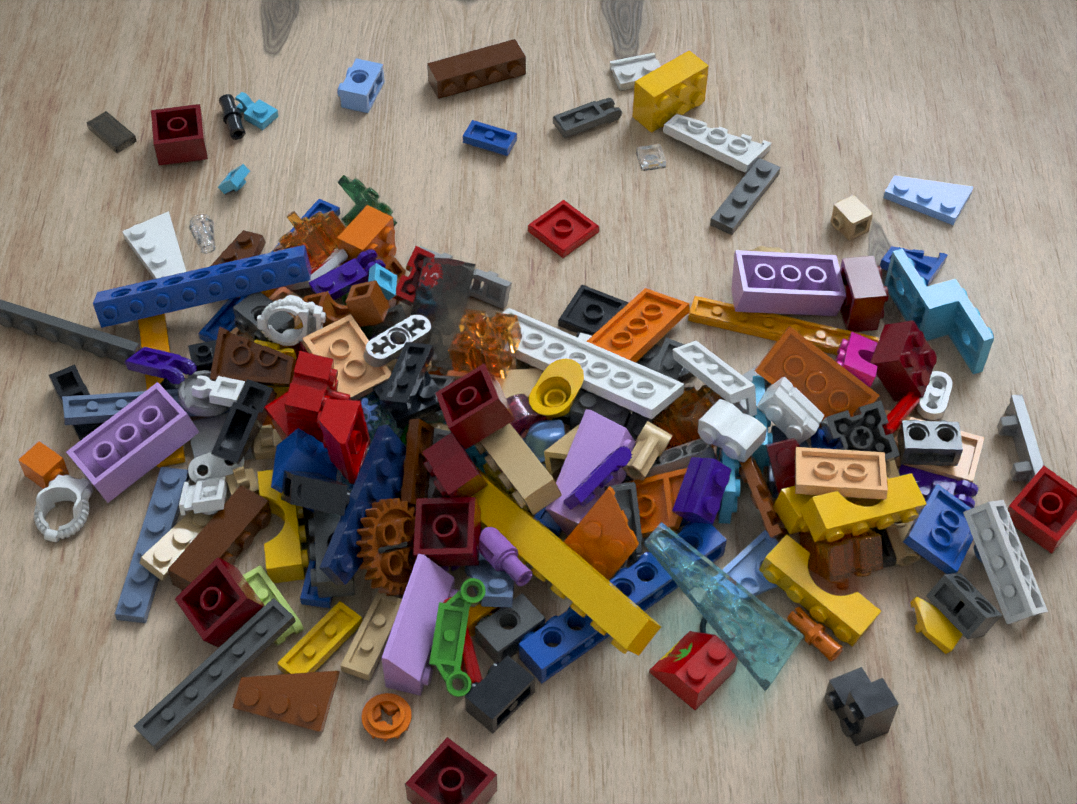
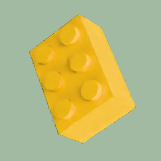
M689 50L636 80L634 84L632 117L652 133L664 127V124L676 114L684 115L694 107L700 106L705 102L709 65Z

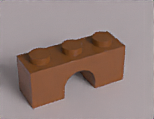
M376 280L352 285L346 299V306L336 303L328 291L303 297L304 302H314L315 305L323 307V312L326 313L323 328L350 314L359 327L375 326L384 322L389 308V304Z

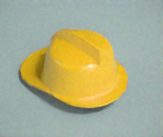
M567 358L559 359L549 364L529 395V404L532 410L538 414L545 415L549 420L562 417L570 412L574 398L584 381V371L580 364Z

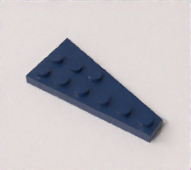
M382 425L377 428L350 493V501L348 507H345V515L340 517L319 567L336 586L346 585L364 562L363 558L357 557V554L362 550L360 546L356 545V542L362 539L357 529L364 528L360 519L367 518L365 510L371 509L372 503L379 502L381 499L400 498L401 501L400 491L403 486L404 476L403 462L406 457L407 447L389 425Z

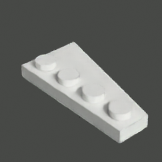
M680 114L672 117L664 124L663 133L745 173L749 171L758 158H763L770 151L772 144L764 140L762 144L751 141L752 137L742 134L741 137L728 134V129L722 127L708 128L706 122Z
M169 211L122 231L124 239L153 279L186 272Z

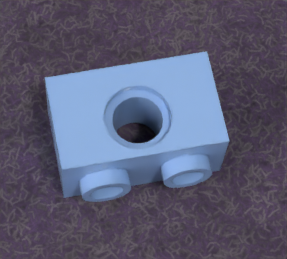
M356 58L352 67L348 68L344 82L340 83L337 94L340 97L342 108L369 113L385 82L383 64Z

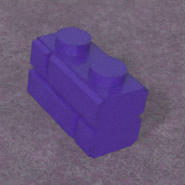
M691 457L672 511L693 523L713 524L716 514L720 509V503L725 488L729 483L732 470L713 458Z

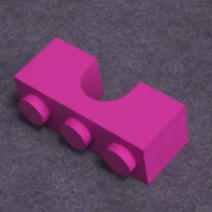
M851 332L848 340L842 339L835 361L868 387H871L876 377L877 366L870 362L877 342Z

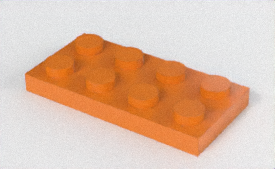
M645 288L590 337L587 342L636 363L690 312L689 303Z
M788 326L754 370L771 384H774L782 377L787 378L795 388L824 414L822 421L828 416L849 411L850 417H853V412L859 407L874 403L880 396L790 326Z

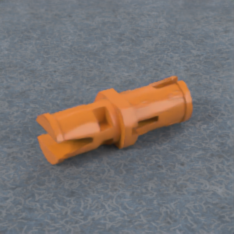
M801 607L795 608L797 613L792 611L786 619L787 622L791 623L805 637L804 641L808 645L813 644L830 662L834 661L842 653L843 646L839 645L825 632V626L821 623L817 624Z

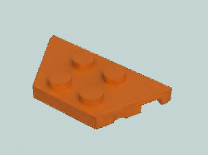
M687 468L646 477L644 481L639 479L630 481L636 484L642 538L679 530L682 517L675 514L672 510Z
M610 486L564 540V543L608 581L639 545L634 532L628 526V519L624 511H621L614 496L615 492Z

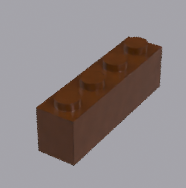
M515 39L427 63L428 82L437 98L441 99L525 75L526 56Z
M240 485L224 504V509L219 510L168 568L172 585L183 591L217 557L234 566L236 558L241 552L247 550L257 533L261 529L266 528L270 523L272 514L269 500Z

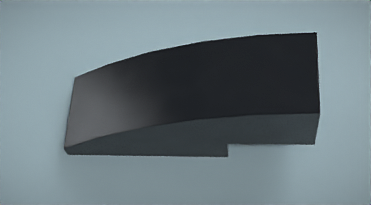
M75 364L49 375L50 382L62 407V397L90 395ZM97 423L72 425L79 441L99 427Z
M247 379L237 403L233 402L211 452L212 455L235 464L240 463L268 415L264 407L274 401L277 396L273 388Z

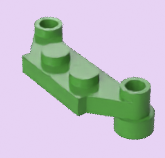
M476 578L467 579L461 585L460 590L446 603H438L429 665L436 666L445 682L448 693L455 697L466 695L471 688L470 677L465 672H462L460 667L470 606L480 602L486 592L483 582ZM468 587L475 588L477 592L476 597L468 596ZM454 679L462 681L463 686L460 690L453 688L452 682Z

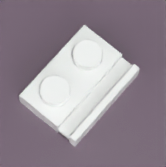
M655 53L610 61V71L613 72V77L620 91L634 88L636 80L661 67L659 61L655 58Z
M226 476L197 480L195 485H189V482H184L179 502L181 516L186 515L188 510H194V514L203 513L205 515L223 510L227 492Z

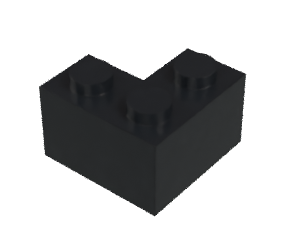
M862 667L829 680L825 693L827 706L831 711L836 712L840 719L843 733L846 737H851L855 746L888 733L899 706L885 680L881 678L871 682Z

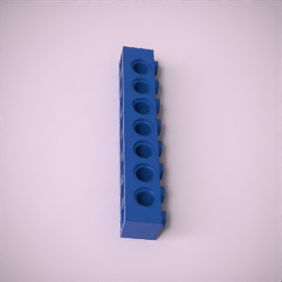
M301 245L100 291L96 294L93 306L100 326L104 328L310 281L312 269L306 247Z
M689 522L682 528L680 533L674 537L669 536L664 539L654 551L642 554L635 564L629 568L625 567L619 570L610 582L643 611H646L721 558L725 553L727 539L712 524ZM664 563L672 564V566H666ZM640 579H648V580H650V581L644 582V581H641ZM569 606L568 610L560 616L555 615L551 617L544 627L535 633L530 632L522 638L519 643V659L542 684L610 635L606 633L604 636L590 625L593 620L587 614L585 617H582ZM576 626V627H580V628H582V629H581V630H572V629H570V628ZM556 643L558 646L549 647L547 644Z

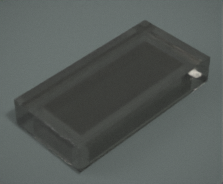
M107 111L87 122L88 129L116 153L137 142L136 136Z

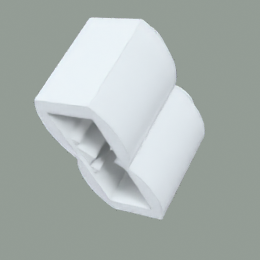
M719 399L706 412L698 424V433L704 442L721 447L729 458L745 462L765 441L767 430L760 421L750 415L743 414L736 406L722 399Z

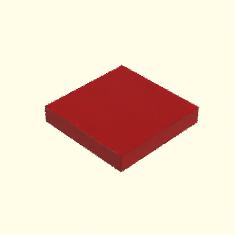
M562 200L528 225V232L560 257L565 258L599 233V226L568 202Z

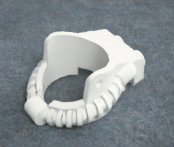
M288 295L283 300L278 299V301L270 303L264 309L262 315L257 316V328L262 330L264 336L268 337L269 341L272 340V343L276 342L282 346H292L302 342L303 337L322 329L326 313L323 312V307L315 305L314 302L307 303L298 296ZM275 312H290L301 318L303 328L286 329L281 334L272 325H268V319Z
M58 474L53 481L49 482V487L42 489L38 493L34 521L37 529L44 535L45 540L57 543L60 538L65 539V537L69 538L70 535H75V532L80 531V528L84 526L89 515L88 500L93 493L89 480L85 478L80 480L70 475L63 476ZM60 501L74 502V518L66 525L59 526L58 531L50 529L49 524L45 521V517L55 507V503Z

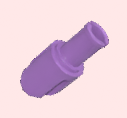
M486 527L481 532L479 538V553L496 571H505L518 586L527 584L532 578V571L518 559V549L496 528Z

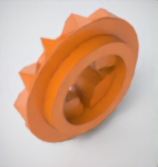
M384 693L371 698L365 704L361 719L364 730L373 739L377 737L386 742L394 737L399 739L405 730L408 731L412 714L410 706L405 699L396 694ZM381 709L387 715H393L391 726L386 721H381Z

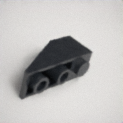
M284 470L281 500L289 504L344 516L345 507L349 505L350 494L347 490V485L318 472Z

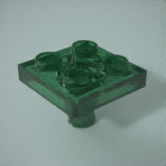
M343 175L338 180V184L355 203L353 208L341 219L346 226L367 205L392 216L393 210L387 204L381 203L378 200L380 195L369 186L366 189V186L359 179L354 178L352 180L346 175ZM393 218L395 226L398 222Z

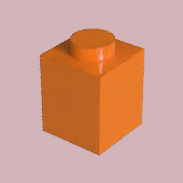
M40 441L18 459L24 475L43 489L49 487V482L53 481L58 474L63 476L69 475L63 457Z

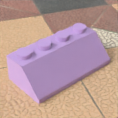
M736 250L734 253L731 292L735 312L837 316L846 298V293L836 255Z
M157 382L66 451V453L106 502L109 503L193 438L199 431L188 414Z
M587 409L556 482L562 496L546 506L547 512L567 537L602 496L605 488L597 486L593 491L596 496L585 507L579 504L570 510L563 500L610 453L620 446L630 448V451H632L636 445V441L627 428ZM620 468L616 473L611 472L614 477L605 486L621 484L626 477L625 470Z
M418 554L382 655L385 687L419 696L422 694L424 685H430L433 675V667L429 665L438 603H443L445 599L453 597L459 591L455 589L454 577L422 554Z

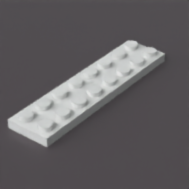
M510 308L475 331V339L511 357L514 356L516 359L543 371L549 364L559 359L567 358L576 361L584 371V381L581 388L650 419L654 418L684 393V383Z

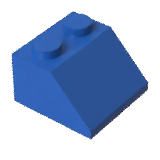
M299 428L276 446L271 488L282 493L284 470L318 472L336 481L341 477V472L331 462L328 450L324 448L323 443Z

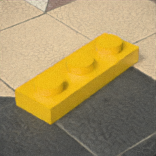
M339 601L277 663L278 669L284 674L315 672L360 627L363 621L362 617Z

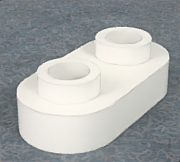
M940 371L932 372L924 397L919 398L917 410L925 419L937 420L945 413L953 385L952 379L946 373Z
M209 452L194 458L189 464L188 473L195 483H197V480L233 474L232 469L244 465V457L239 464L234 463V465L228 466L225 464L224 459L216 457ZM202 464L208 467V473L204 476L197 473L198 466Z

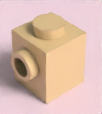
M853 195L834 204L830 222L836 230H839L850 241L869 231L873 213Z

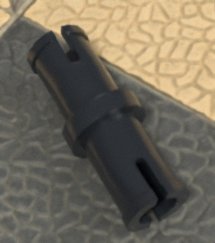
M225 94L219 98L223 111L222 119L228 126L231 138L238 140L246 134L241 122L242 114L236 107L234 97L231 94Z

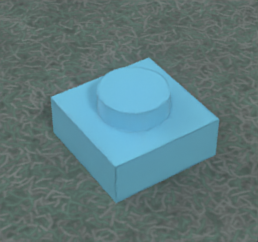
M244 164L231 170L218 188L224 194L233 189L238 191L245 185L246 180L244 178L250 170Z
M377 263L369 269L368 282L376 280L385 298L390 300L396 295L397 275Z

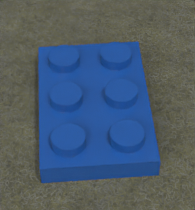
M936 484L930 490L925 500L927 505L918 513L919 517L914 520L903 543L945 574H953L958 572L973 541V536L963 513L972 508L939 484Z

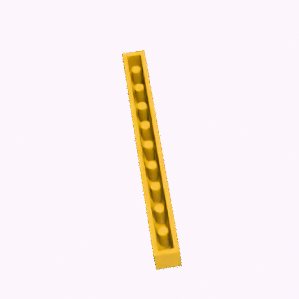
M477 468L488 484L471 496L476 498L481 508V528H496L518 549V559L524 565L527 562L532 565V573L541 581H550L553 584L550 589L562 599L568 597L572 601L570 607L582 617H585L587 614L593 620L590 625L604 636L608 633L614 639L611 641V644L622 653L626 654L627 651H630L639 656L662 626L524 507L521 509L515 499Z

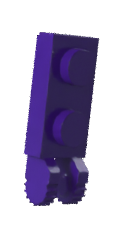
M369 249L361 252L356 259L354 258L310 281L309 286L314 294L328 291L331 298L335 300L349 293L352 285L368 282L369 269L377 263L386 268V265L382 260H376L377 253Z
M143 347L125 361L128 370L163 379L167 378L172 384L182 383L185 379L183 374L192 375L197 370L191 359L148 347Z
M620 446L610 453L563 500L564 504L570 510L579 504L585 507L596 496L593 493L594 489L597 486L603 488L613 479L614 476L611 472L616 473L620 468L629 463L633 455L630 448Z
M901 464L899 475L912 473L925 500L930 490L936 484H939L952 495L956 493L954 496L967 506L974 508L975 501L971 496H976L979 488L975 483L966 480L957 481L956 479Z

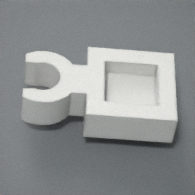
M200 375L197 376V386H192V396L196 398L209 397L210 403L231 407L233 402L237 403L245 381L220 376L217 377L216 381H211L208 377Z

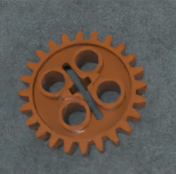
M400 498L381 499L379 502L372 503V508L365 510L367 518L360 519L364 528L357 529L359 535L362 536V539L356 542V545L360 546L362 550L357 554V557L363 558L364 561L360 565V569H367L365 580L372 579L371 588H378V593H386V596L404 595L416 561L413 555L415 508L408 507V502L400 501ZM407 542V546L378 552V549L381 547Z

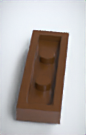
M421 419L409 420V429L406 434V457L403 462V486L400 491L401 501H407L408 507H414L415 511L416 499L428 498L430 473L423 464L427 459L422 452L433 445L434 427Z

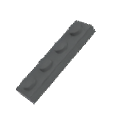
M758 158L711 217L710 225L733 235L778 177L781 167Z

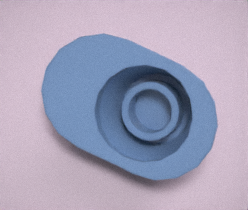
M540 420L532 424L526 437L522 438L540 462L545 461L544 451L566 435L564 424L561 420Z

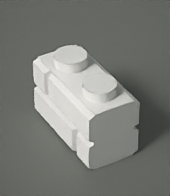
M782 377L768 387L757 405V408L787 438L796 439L798 444H801L816 433L824 417V414L785 377Z

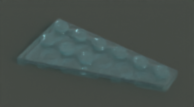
M661 522L644 542V545L762 689L766 691L804 635Z

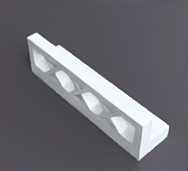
M697 341L672 349L674 360L722 398L734 404L747 415H757L755 385Z
M1004 500L986 502L963 512L1006 624L1048 612Z

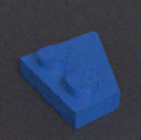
M891 246L882 258L880 267L888 271L892 252L903 249L907 257L912 259L920 277H923L926 285L929 286L945 264L948 255L939 253L938 257L924 256V250H908Z

